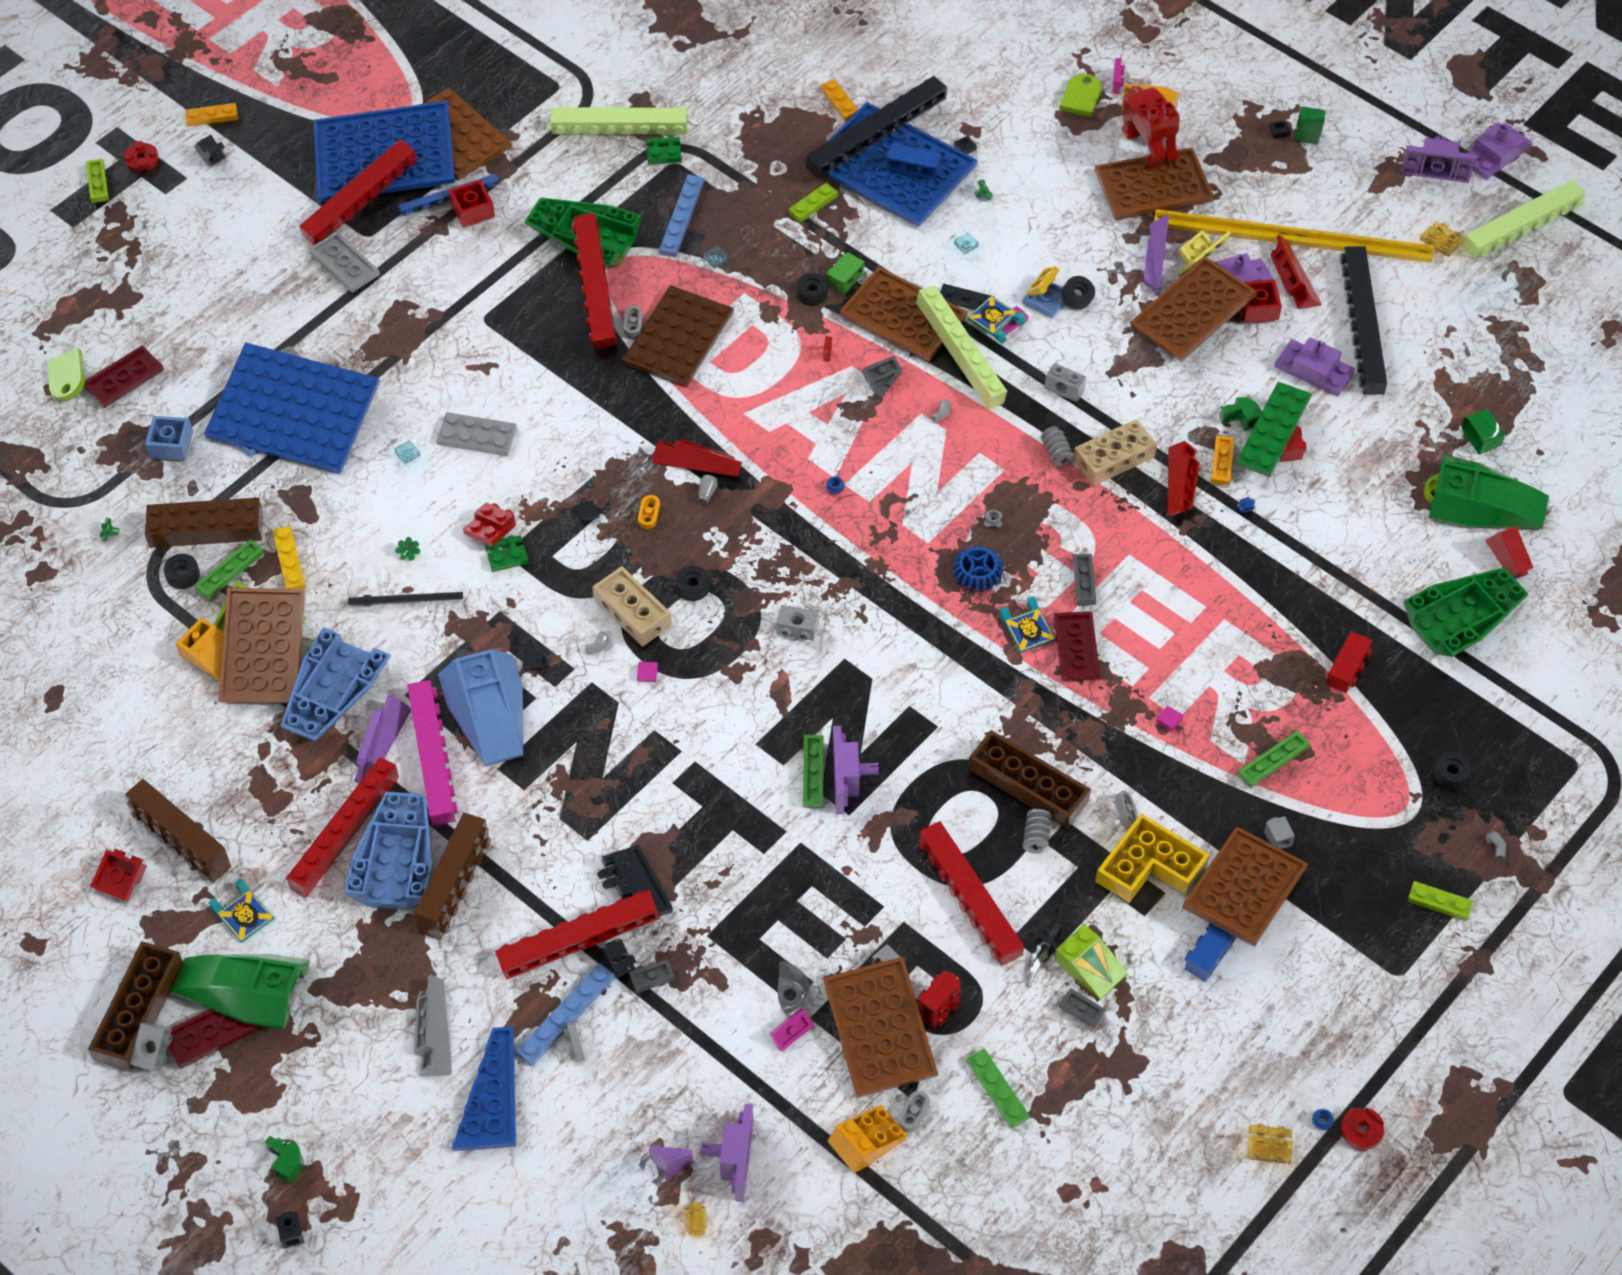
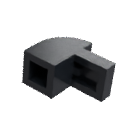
M212 135L198 141L194 146L200 157L209 166H213L226 158L223 153L224 144L222 141L217 144Z
M616 938L599 947L615 977L619 978L636 969L634 966L636 959L634 955L628 954L622 939Z

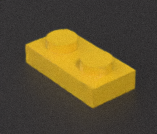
M1051 266L1042 270L1027 290L1030 296H1040L1047 291V287L1056 279L1055 276L1060 271L1057 266Z

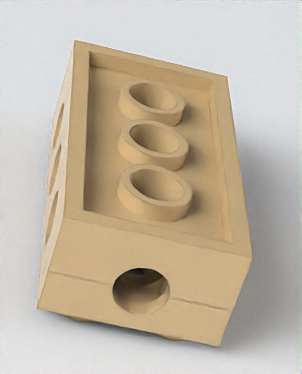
M1135 419L1075 447L1073 461L1092 486H1095L1154 458L1157 443L1141 423Z
M623 566L593 586L594 600L642 647L672 626L671 613Z

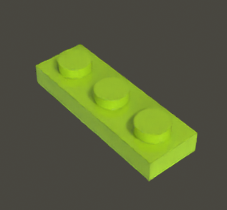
M103 158L86 161L91 202L108 201L109 195Z
M825 183L790 207L789 214L801 223L838 197V191Z
M1416 881L1413 882L1407 901L1467 921L1473 904V900Z

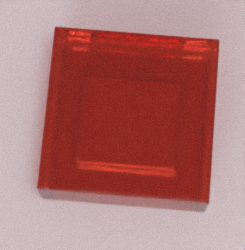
M825 336L823 361L829 362L832 354V337Z

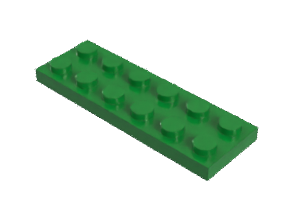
M1278 381L1236 461V465L1271 478L1311 399L1312 393Z

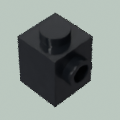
M287 1211L282 1213L281 1216L275 1217L283 1249L305 1243L297 1211Z

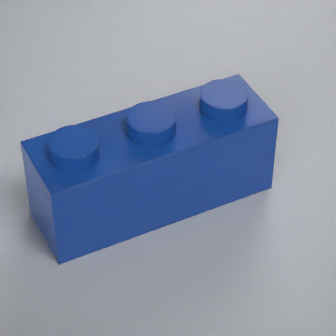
M892 143L887 155L886 169L936 180L941 167L942 153Z
M1211 923L1206 927V934L1204 936L1200 935L1197 939L1194 951L1189 950L1184 959L1186 961L1185 970L1204 982L1208 980L1237 939L1234 935Z

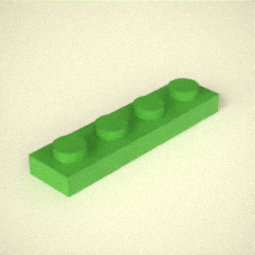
M250 539L195 584V589L209 600L264 554V550Z
M1296 731L1240 769L1237 775L1252 788L1309 749L1310 743Z
M804 735L803 807H823L824 735Z
M985 1048L967 1057L966 1062L1009 1127L1012 1129L1029 1120V1114Z

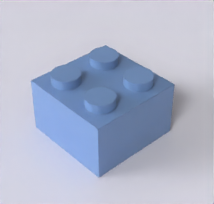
M153 416L145 443L149 458L185 461L193 434L190 419Z

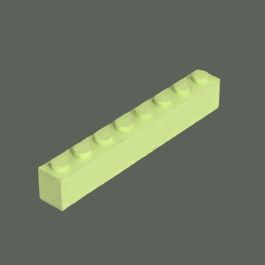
M552 108L551 130L552 134L687 135V108Z
M1571 180L1465 234L1462 247L1475 260L1481 256L1484 257L1489 252L1495 249L1498 250L1503 245L1513 242L1516 238L1522 235L1525 236L1530 231L1540 228L1543 224L1552 222L1561 215H1566L1574 208L1581 207L1584 203L1586 192L1576 182Z
M935 284L919 290L917 305L988 410L1004 404L1007 390Z

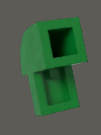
M1237 397L1235 404L1221 407L1219 419L1222 424L1239 420L1244 431L1254 428L1262 411L1255 401L1246 397Z
M269 1136L265 1141L267 1150L278 1157L271 1166L275 1176L292 1185L301 1174L304 1166L300 1148L293 1139L287 1144L279 1137L275 1139Z

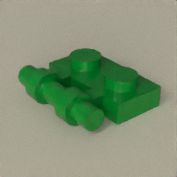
M668 136V138L653 137V139H646V146H653L647 148L648 165L682 163L681 146H674V144H680V137Z
M510 535L506 539L499 540L492 547L484 544L486 551L491 549L494 551L487 553L492 572L529 564L524 545L516 546L517 543L523 542L521 535ZM510 545V548H508V549H504V550H500V549H499L500 547H504V546Z

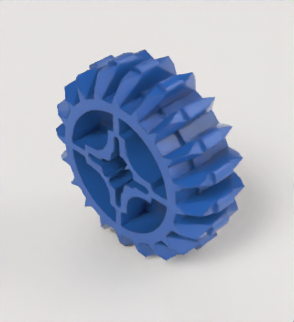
M980 544L977 548L971 545L970 549L965 547L963 552L959 551L958 556L955 557L953 575L957 583H962V588L968 586L969 591L973 588L976 592L979 589L985 592L986 588L992 590L993 585L997 586L999 580L1002 579V573L1004 572L1003 561L1000 559L999 553L995 554L994 549L988 550L987 546L981 548Z

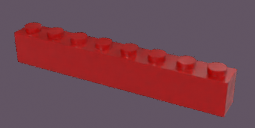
M402 139L396 142L299 226L302 235L313 245H316L332 233L338 231L354 214L362 210L368 202L375 199L383 189L388 188L396 178H399L404 171L415 164L418 160L415 150Z
M595 213L575 216V224H572L574 235L576 234L577 239H574L576 250H579L577 261L582 270H579L581 281H584V286L581 287L583 296H586L587 300L584 301V307L586 312L589 313V317H586L588 327H591V333H589L590 342L594 343L596 349L617 345L598 220Z
M382 757L378 758L287 875L286 879L291 890L307 898L381 802L385 793L391 789L399 778L395 764Z
M941 821L920 830L918 840L920 848L927 852L931 865L937 867L941 880L943 882L946 881L951 895L958 899L962 912L967 913L970 917L969 920L974 929L977 928L980 932V938L991 949V955L994 960L999 961L1001 966H1004L1023 956V943Z
M650 890L640 891L630 898L620 899L612 905L599 907L592 913L582 914L577 919L561 922L558 926L551 929L541 930L534 936L523 937L511 945H503L495 952L506 980L661 918Z

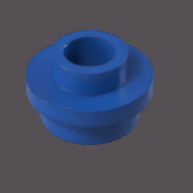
M837 476L831 477L826 483V489L832 494H839L845 488L844 481Z
M1246 497L1237 504V508L1240 509L1241 513H1246L1255 509L1254 504L1256 502L1254 499Z
M1319 1109L1314 1112L1312 1122L1316 1128L1328 1130L1334 1123V1117L1329 1110ZM1324 1118L1326 1123L1319 1121V1119Z

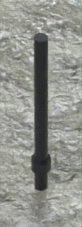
M463 592L388 596L363 595V597L348 598L349 605L364 604V606H372V604L456 600L463 599Z

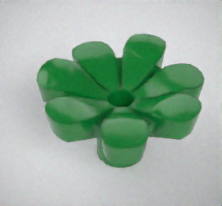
M980 179L978 181L980 187L979 190L974 192L975 196L978 198L983 195L987 200H991L992 192L988 191L989 188L985 180Z
M106 517L105 523H102L101 526L103 530L99 535L102 537V541H107L110 534L118 535L119 528L112 527L111 519Z
M406 537L405 541H398V547H396L395 552L397 554L401 553V560H405L408 556L409 560L412 561L415 559L414 554L420 553L418 548L419 542L417 540L412 541L411 537Z

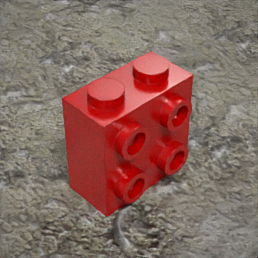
M945 970L940 976L937 974L931 981V986L927 990L924 989L918 996V1008L922 1021L933 1030L938 1025L941 1026L946 1021L947 1014L951 1010L954 1011L960 1004L961 982L956 975L949 974Z

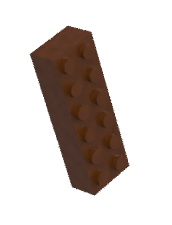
M260 498L149 504L146 506L145 537L149 548L247 542L250 539L252 541H262L263 509Z
M993 730L989 731L969 757L968 770L1031 808L1050 812L1052 814L1051 820L1066 829L1071 826L1089 802L1091 793L1089 787Z
M141 779L125 793L128 801L126 804L132 811L130 813L137 822L142 821L144 827L150 833L155 832L158 839L164 845L169 844L171 850L177 856H183L185 862L191 868H197L198 873L205 880L208 878L214 883L231 868L225 847L145 779Z
M463 812L414 912L418 933L439 940L442 939L444 933H448L452 916H456L459 908L458 904L466 895V887L468 883L473 881L474 870L476 866L481 864L482 854L490 845L491 838H489V828H487L486 819Z
M141 941L88 1048L94 1061L132 1072L134 1065H131L130 1061L140 1024L156 1022L183 963L178 951Z

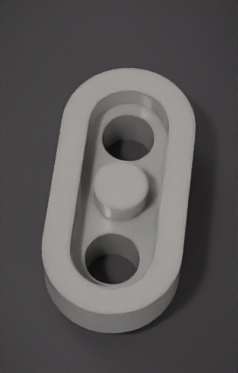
M629 306L625 310L623 327L624 333L628 337H637L642 329L643 312L638 306Z
M1123 790L1115 795L1114 803L1119 812L1120 823L1129 829L1138 818L1132 797Z
M575 1022L566 1024L567 1028L563 1029L566 1042H571L572 1047H568L571 1060L576 1059L577 1063L585 1061Z
M913 1092L899 1115V1125L904 1131H915L922 1122L930 1105L929 1096L925 1092ZM920 1102V1103H922L923 1105H922V1106H916L915 1103ZM906 1120H912L913 1123L908 1124L906 1123Z

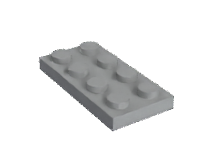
M337 231L309 248V253L351 293L380 275L379 270Z
M446 412L436 441L437 445L508 456L517 430V423Z

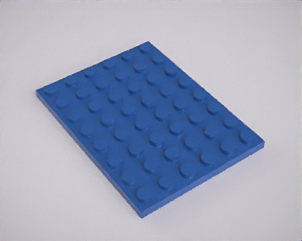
M448 100L314 119L317 195L319 202L329 201L400 139L415 150L418 160L379 194L455 183Z
M866 102L827 142L834 139L835 136L842 134L848 128L858 124L861 120L866 119L875 111L880 110V108ZM907 123L833 170L826 177L920 227L978 165V160ZM891 144H902L942 153L941 167L936 180L886 169V160Z
M245 342L204 432V436L227 444L245 446L250 450L255 449L260 453L341 474L380 380L374 376Z

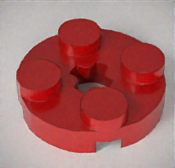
M136 141L123 154L127 168L133 172H141L144 169L147 171L152 170L159 162L157 148L143 141Z
M1353 1108L1345 1114L1340 1133L1350 1146L1365 1152L1368 1149L1375 1148L1382 1141L1385 1132L1384 1122L1381 1116L1370 1108ZM1358 1125L1367 1126V1132H1360Z

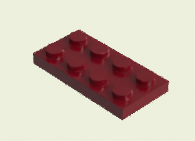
M141 345L87 379L84 383V388L105 408L164 371V368Z
M1092 611L1054 613L1053 618L1061 681L1099 680L1101 675Z
M209 1009L172 1027V1040L168 1047L179 1069H182L256 1032L257 1029L253 1024L240 1022Z

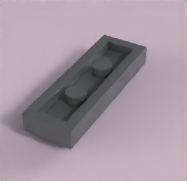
M1073 554L1077 605H1096L1092 554Z

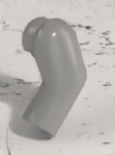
M941 400L939 402V412L931 415L934 423L949 417L951 411L949 400Z
M599 632L595 643L585 645L587 655L603 651L609 641L607 633Z
M1497 832L1488 833L1486 841L1489 844L1494 843L1496 846L1495 859L1504 860L1506 856L1505 841Z

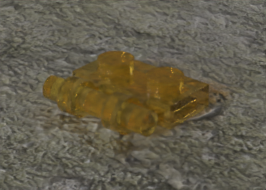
M1435 221L1433 226L1430 225L1421 234L1420 240L1428 245H1433L1434 249L1449 257L1459 247V243L1463 244L1464 237L1461 236L1460 232L1448 228V225L1445 223L1441 224Z
M1258 1123V1125L1249 1124L1248 1133L1257 1134V1137L1249 1136L1247 1159L1291 1164L1292 1141L1284 1140V1137L1292 1138V1129H1285L1284 1126L1278 1125L1277 1127H1268L1261 1123ZM1265 1135L1276 1136V1139L1264 1138V1136H1265Z

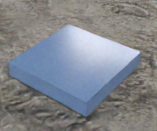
M1050 283L1043 295L1030 296L1027 293L1022 303L1053 318L1065 304L1061 296L1062 287Z

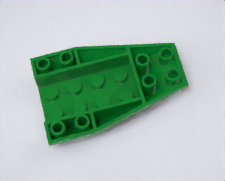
M540 197L525 219V224L579 255V250H576L574 239H577L576 234L574 235L572 224H575L574 217L595 213L598 220L604 264L616 266L622 263L635 242L641 215L611 205Z
M1442 454L1439 477L1428 518L1463 527L1512 528L1517 526L1518 529H1543L1549 495L1479 462Z
M1503 567L1434 584L1405 599L1403 603L1411 627L1435 654L1453 657L1481 642L1529 594Z
M217 954L184 958L171 989V994L243 1023L285 1029L291 1014L289 1000L297 979H304L310 960L274 954Z

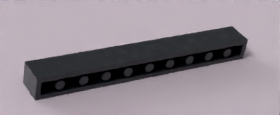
M935 76L926 79L923 83L913 87L893 102L886 104L885 107L875 111L866 119L861 120L842 134L835 136L831 141L810 152L806 156V169L818 179H821L947 99V86Z
M1345 246L1343 253L1340 254V264H1343L1342 277H1345L1344 291H1347L1346 304H1349L1348 318H1351L1350 331L1354 334L1352 336V345L1356 347L1354 358L1358 360L1356 371L1360 374L1358 380L1359 388H1362L1363 395H1384L1387 387V378L1366 246Z

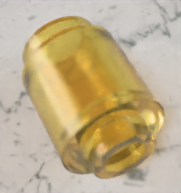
M700 1202L689 1203L684 1208L685 1228L689 1236H702L707 1229L706 1207L701 1205Z

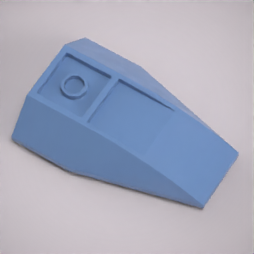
M323 627L303 658L281 728L316 742L372 687L391 655L374 647L370 653L343 642L339 633Z
M491 649L454 659L438 674L447 708L483 764L488 766L522 757L523 686L513 655Z
M398 792L385 793L352 856L344 892L345 895L367 907L408 910L419 904L430 881L433 867L426 795Z

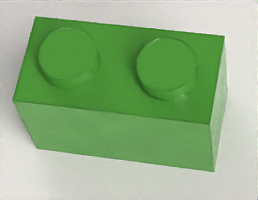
M847 252L838 259L837 264L827 271L828 286L845 294L864 274L865 261Z

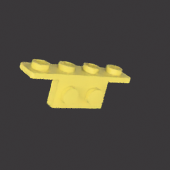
M1202 230L1179 248L1177 252L1187 265L1177 272V275L1179 276L1183 272L1186 273L1204 255L1210 256L1217 250L1215 246L1219 245L1221 247L1228 241L1226 237L1231 234L1230 231L1213 243Z

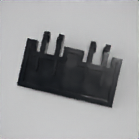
M639 845L602 856L601 861L604 867L607 868L597 872L598 878L604 879L615 875V877L607 879L602 883L605 889L616 887L621 899L632 897L640 891L650 890L659 916L672 913L673 907Z

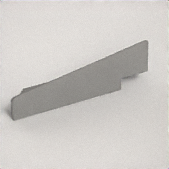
M429 975L426 991H420L417 996L414 1054L422 1055L420 1076H448L452 1074L444 980Z

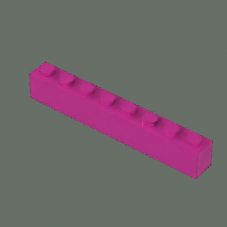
M430 680L407 684L431 824L435 826L456 822L454 814L458 813L457 804L452 802L451 798L455 797L453 785H449L448 781L452 780L450 768L446 769L449 758L448 753L443 752V747H446L445 736H440V731H443L442 720L437 719V715L441 713L439 703L434 702V699L438 698L436 687H432Z

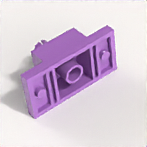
M1496 123L1476 138L1473 149L1467 152L1468 154L1476 155L1473 171L1484 179H1489L1532 146V141L1510 125Z
M1440 136L1435 137V139L1425 138L1423 147L1406 146L1400 174L1469 183L1476 155L1459 152V142L1447 141L1444 136H1442L1441 140Z
M1247 253L1215 262L1243 282L1273 280L1262 258L1251 260Z
M1311 337L1308 338L1305 344L1291 339L1274 367L1338 397L1356 369L1340 361L1341 351L1326 345L1324 341L1322 343V340H1315Z
M833 726L836 814H844V807L848 806V797H859V777L861 775H878L879 770L878 762L860 763L858 742H846L845 733H841V726Z
M744 1104V1111L739 1112L738 1123L725 1122L721 1144L704 1142L701 1144V1156L720 1157L721 1180L731 1181V1193L735 1194L736 1202H744L754 1124L753 1105Z

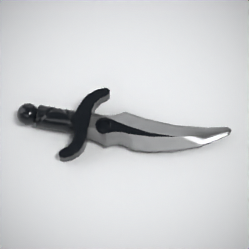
M1057 922L1047 937L1042 935L1040 929L1037 931V937L1041 944L1037 945V950L1032 954L1027 966L1026 983L1028 987L1037 969L1048 957L1049 949L1052 948L1056 953L1058 945L1054 940L1063 927L1062 923Z

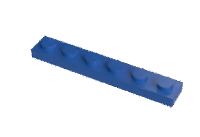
M495 173L477 180H481L485 188L489 189L496 186L495 183L498 182V177ZM459 186L400 204L398 206L399 214L404 213L406 216L414 213V210L419 208L421 210L428 209L434 203H437V205L446 203L447 199L450 198L449 190Z

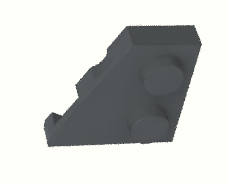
M894 356L862 369V374L878 400L884 396L902 373V368Z

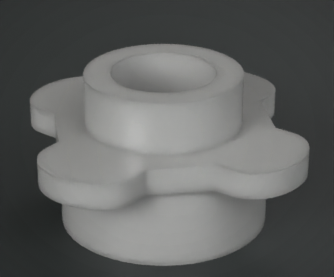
M990 510L984 513L986 518L984 521L985 527L1000 528L1002 526L1001 512Z

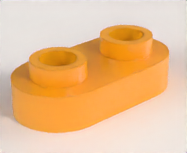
M648 495L642 499L638 514V524L641 528L651 529L655 527L660 511V500L658 497Z

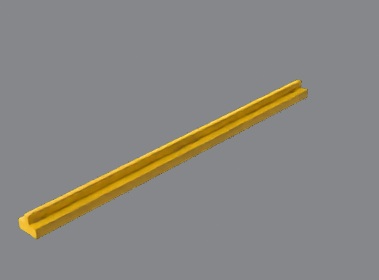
M1159 209L1155 211L1154 221L1160 219L1158 217L1169 215L1168 229L1191 232L1203 230L1206 234L1222 236L1230 231L1229 237L1278 243L1277 235H1281L1287 239L1290 245L1344 251L1345 246H1366L1367 255L1431 263L1434 250L1433 245Z

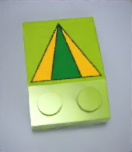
M1085 924L1056 949L1054 961L1099 1000L1128 975L1126 969L1102 939Z

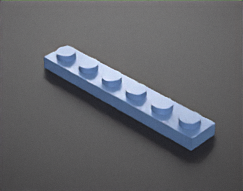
M687 175L661 243L659 254L677 257L704 185V177Z
M599 963L516 1050V1054L533 1066L563 1035V1029L567 1028L566 1024L575 1022L615 979V974Z

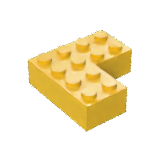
M1141 813L1099 867L1095 882L1128 903L1131 902L1151 874L1186 895L1207 867L1210 854Z

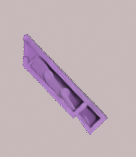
M1169 215L1150 223L1149 227L1151 239H1148L1143 283L1146 286L1150 285L1155 290L1157 296H1160Z
M391 694L387 695L383 711L374 709L357 757L356 765L359 766L355 777L356 783L361 782L379 757L385 759L411 712V708Z

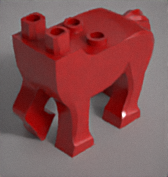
M1132 86L1128 91V96L1123 99L1122 132L1127 139L1140 136V134L1145 139L1150 154L1146 155L1150 170L1162 166L1165 158L1168 162L1180 158L1176 147L1180 115L1175 110L1174 105L1171 102H1167L1155 87L1143 90L1142 87Z

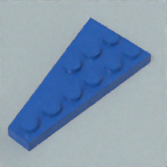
M513 1026L496 1027L491 1030L482 1063L479 1065L476 1080H474L462 1121L458 1126V1132L451 1147L452 1151L517 1147Z

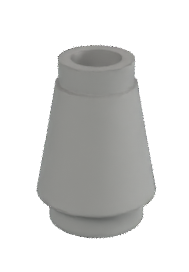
M704 475L700 479L698 495L700 503L708 504L718 486L715 477Z

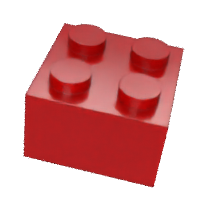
M481 180L449 190L451 206L462 227L495 217L493 202Z
M1275 279L1244 282L1256 290V296L1241 308L1244 323L1279 320L1282 304Z

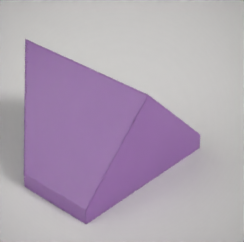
M649 1146L650 1159L668 1180L693 1163L692 1150Z

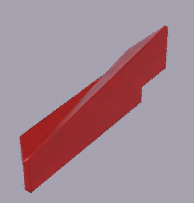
M1277 235L1278 243L1270 256L1287 293L1291 296L1294 294L1296 306L1299 310L1322 305L1289 242L1281 235Z
M682 439L677 440L675 445L665 441L657 442L652 462L655 464L738 476L742 461L735 460V457Z
M1186 441L1168 448L1169 516L1193 508L1200 462L1194 458L1196 449Z

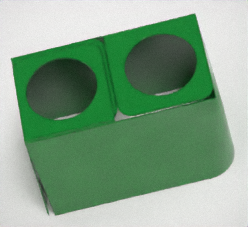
M1302 106L1295 128L1294 140L1318 145L1325 122L1326 111Z
M1488 409L1468 415L1463 419L1462 431L1479 455L1502 446L1505 433Z

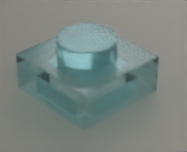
M969 232L954 239V245L964 254L974 250L979 245V242Z
M716 246L704 253V259L715 269L728 261V255L719 246Z
M410 440L394 448L395 454L404 464L420 456V451Z

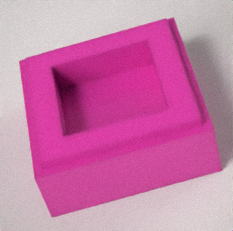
M639 662L637 681L656 682L658 663Z
M1167 705L1157 717L1156 722L1173 732L1182 721L1184 715Z

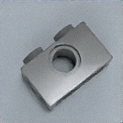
M1054 363L1046 374L1045 389L1076 403L1085 391L1086 376Z
M781 605L776 622V634L784 637L790 636L801 640L814 641L819 623V612Z
M151 1022L141 1023L130 1064L151 1071L161 1070V1067L166 1062V1049L172 1040V1029ZM151 1042H153L156 1046L154 1052H152L150 1049Z

